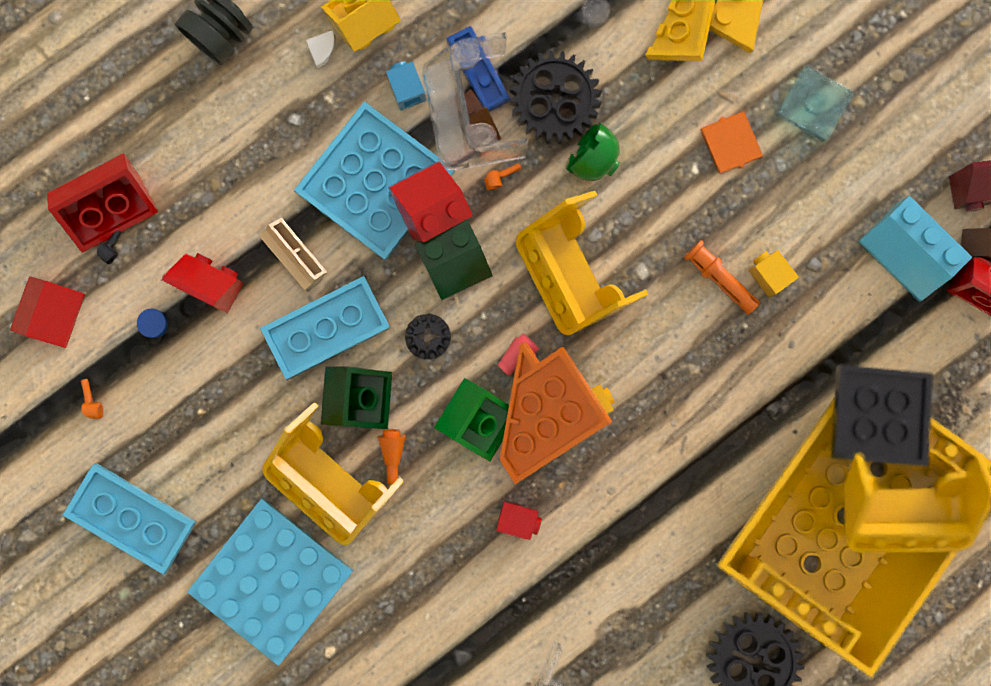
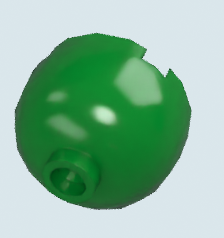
M602 123L594 124L577 143L580 147L576 152V157L571 153L566 163L567 171L585 181L593 182L600 180L606 174L611 176L620 164L617 160L620 154L619 141L616 135Z

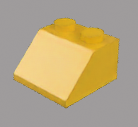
M330 0L321 6V9L344 42L354 52L365 49L371 44L373 39L381 34L392 31L395 25L401 21L390 0Z

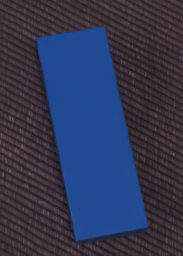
M472 26L447 37V43L482 107H487L489 112L508 103L510 97Z

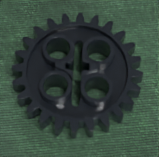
M550 51L548 59H545L539 53L537 63L530 58L528 59L529 69L523 66L519 67V73L522 77H513V83L517 86L510 87V94L515 97L510 98L509 104L517 107L512 110V116L521 115L517 125L527 124L525 134H529L534 130L536 132L535 140L545 135L546 144L550 143L552 137H556L558 144H561L562 137L566 136L571 142L573 140V132L582 136L584 132L582 126L590 129L592 122L589 118L596 119L598 116V112L594 109L600 108L601 101L595 98L601 96L602 90L593 88L598 85L599 79H590L594 70L584 71L586 61L583 60L577 65L574 63L576 57L574 54L569 60H566L564 51L560 53L559 58H555L553 51ZM540 77H546L551 83L548 86H541L536 80ZM575 82L579 88L575 91H570L565 88L564 84ZM535 92L538 95L532 96L530 93ZM553 94H558V102L552 101ZM579 99L580 103H576L573 100ZM541 104L546 108V112L537 114L532 110L533 105ZM562 109H570L573 111L574 116L566 119L561 116L560 111Z
M744 612L743 621L734 615V625L730 626L728 623L723 622L722 624L726 631L724 633L717 630L714 631L719 638L718 642L709 641V644L715 651L706 653V656L713 660L714 663L706 667L709 671L716 672L710 677V680L713 683H720L718 686H758V679L764 674H769L770 678L766 686H793L791 684L793 681H802L795 674L796 670H803L805 668L797 662L798 659L804 657V654L794 650L800 645V642L796 639L790 640L794 632L790 629L783 631L785 623L779 620L774 624V617L768 615L763 620V615L760 612H756L754 620H752L751 615ZM751 635L752 644L748 648H741L740 641L742 637ZM779 646L780 652L778 657L769 659L768 651L770 648ZM731 651L741 652L753 659L758 657L765 664L778 667L779 672H773L756 663L752 665L744 658L731 655ZM741 663V673L737 676H730L732 665Z

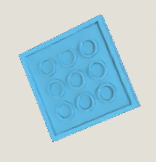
M364 101L294 191L386 261L409 232L388 187L438 161L441 162L451 177L455 173V169Z
M262 498L187 593L279 666L354 570L266 499Z

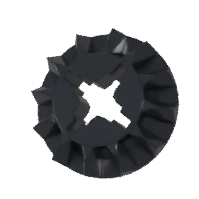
M428 313L416 316L408 324L405 341L413 355L421 359L431 360L440 357L446 352L450 345L451 332L449 326L441 317ZM427 324H429L432 334L441 336L440 338L431 339L429 349H426L424 339L415 337L425 333Z

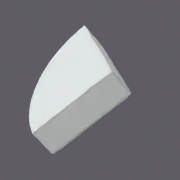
M333 30L306 40L318 69L327 64L334 51L336 42Z

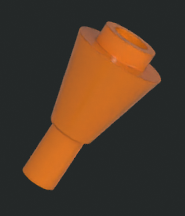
M399 429L383 430V435H379L377 438L384 463L387 465V484H394L398 479V465L400 464L406 435L400 434Z

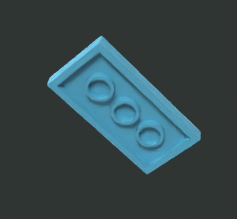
M363 276L260 329L285 379L290 380L391 327L366 278Z
M99 464L92 465L63 513L64 517L162 574L168 572L197 523L195 520Z

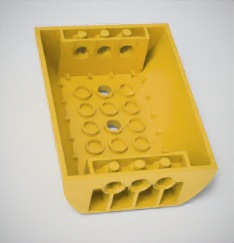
M834 397L717 563V566L822 645L872 678L958 552H855L849 548L845 535V524L839 522L837 514L841 508L845 507L844 483L853 460L831 458ZM931 418L928 466L882 463L884 467L883 473L876 477L870 470L872 462L864 461L867 473L876 479L877 489H935L939 480L948 473L967 474L976 454L981 453ZM985 457V460L991 472V460ZM814 555L818 560V566L814 571L809 572L804 567V560L806 557Z

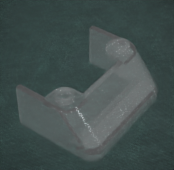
M506 32L459 40L429 59L423 66V81L439 162L448 170H459L526 157L528 148L527 138L498 143L496 132L490 125L485 123L470 125L460 75L461 70L473 68L481 59L504 56L507 40Z

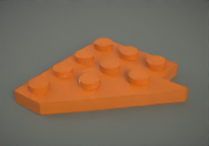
M527 342L519 346L499 459L514 484L522 481L612 422L564 347L559 348L539 362Z

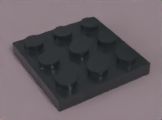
M838 365L836 370L831 458L853 460L855 454H862L864 461L928 466L933 373Z

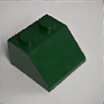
M468 219L424 243L419 242L415 244L441 301L493 276Z
M325 366L320 425L388 429L392 372L347 366Z

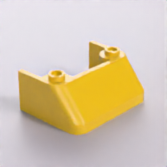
M595 190L562 201L520 231L516 237L517 249L558 330L565 335L576 333L649 295L645 289L625 298L617 286L609 284L600 288L575 239L585 229V220L579 208L598 196Z
M314 402L284 429L263 464L262 472L274 487L336 542L342 545H349L388 502L404 481L398 478L387 490L378 481L368 480L362 486L320 449L323 443L322 431L317 425L310 422L319 407Z
M855 454L844 483L845 535L849 548L855 552H958L971 547L991 512V472L984 455L976 454L967 474L948 473L944 475L937 483L935 489H877L876 479L867 473L862 454Z

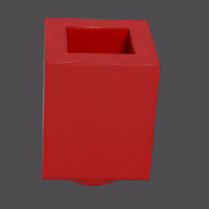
M503 501L496 531L531 540L532 534H538L542 518L537 517L538 510Z

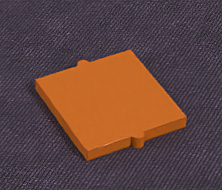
M744 111L728 118L721 117L719 121L700 129L719 174L736 167L741 169L746 163L763 157Z

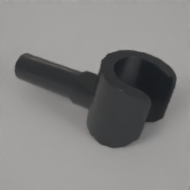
M119 230L115 231L107 242L102 243L97 248L98 256L108 265L118 257V252L113 247L122 233Z

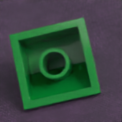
M464 378L434 428L490 462L503 442L509 405L484 388Z

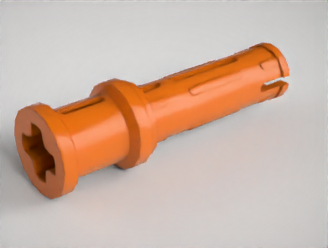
M698 241L685 254L683 259L686 261L690 260L701 271L703 278H710L746 315H749L758 307L760 301L722 266L723 262L719 256L715 257L703 246L704 241Z

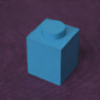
M413 61L409 63H396L391 66L390 70L386 71L400 111L426 101L425 91Z

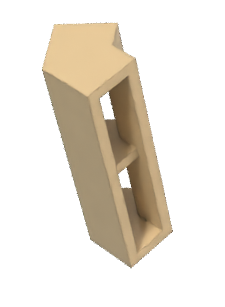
M282 218L269 224L266 230L259 235L305 291L309 292L326 275L327 271Z

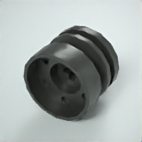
M194 0L195 5L201 12L200 16L187 9L174 25L200 51L216 63L223 65L235 51L227 38L230 37L241 43L245 38L239 30L249 34L254 27L244 16L242 10L231 0Z

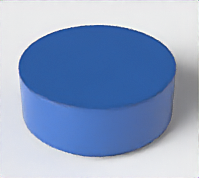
M146 309L137 318V328L146 337L158 338L167 331L168 319L163 312L157 309Z

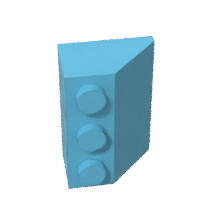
M910 196L896 203L858 241L919 302L950 280L972 258Z

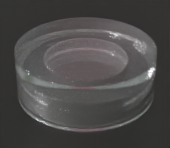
M586 0L581 10L583 21L591 27H599L605 24L610 14V7L606 0Z

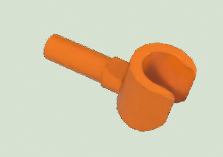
M520 163L504 170L488 172L484 179L486 189L495 190L502 187L500 178L521 170Z
M88 379L81 380L85 402L81 408L83 415L90 419L102 418V403H93Z

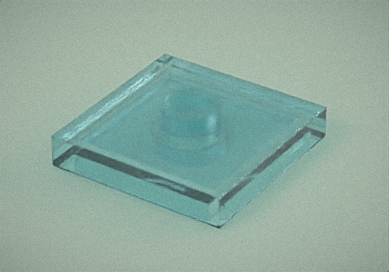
M805 64L777 111L776 116L825 143L855 92Z

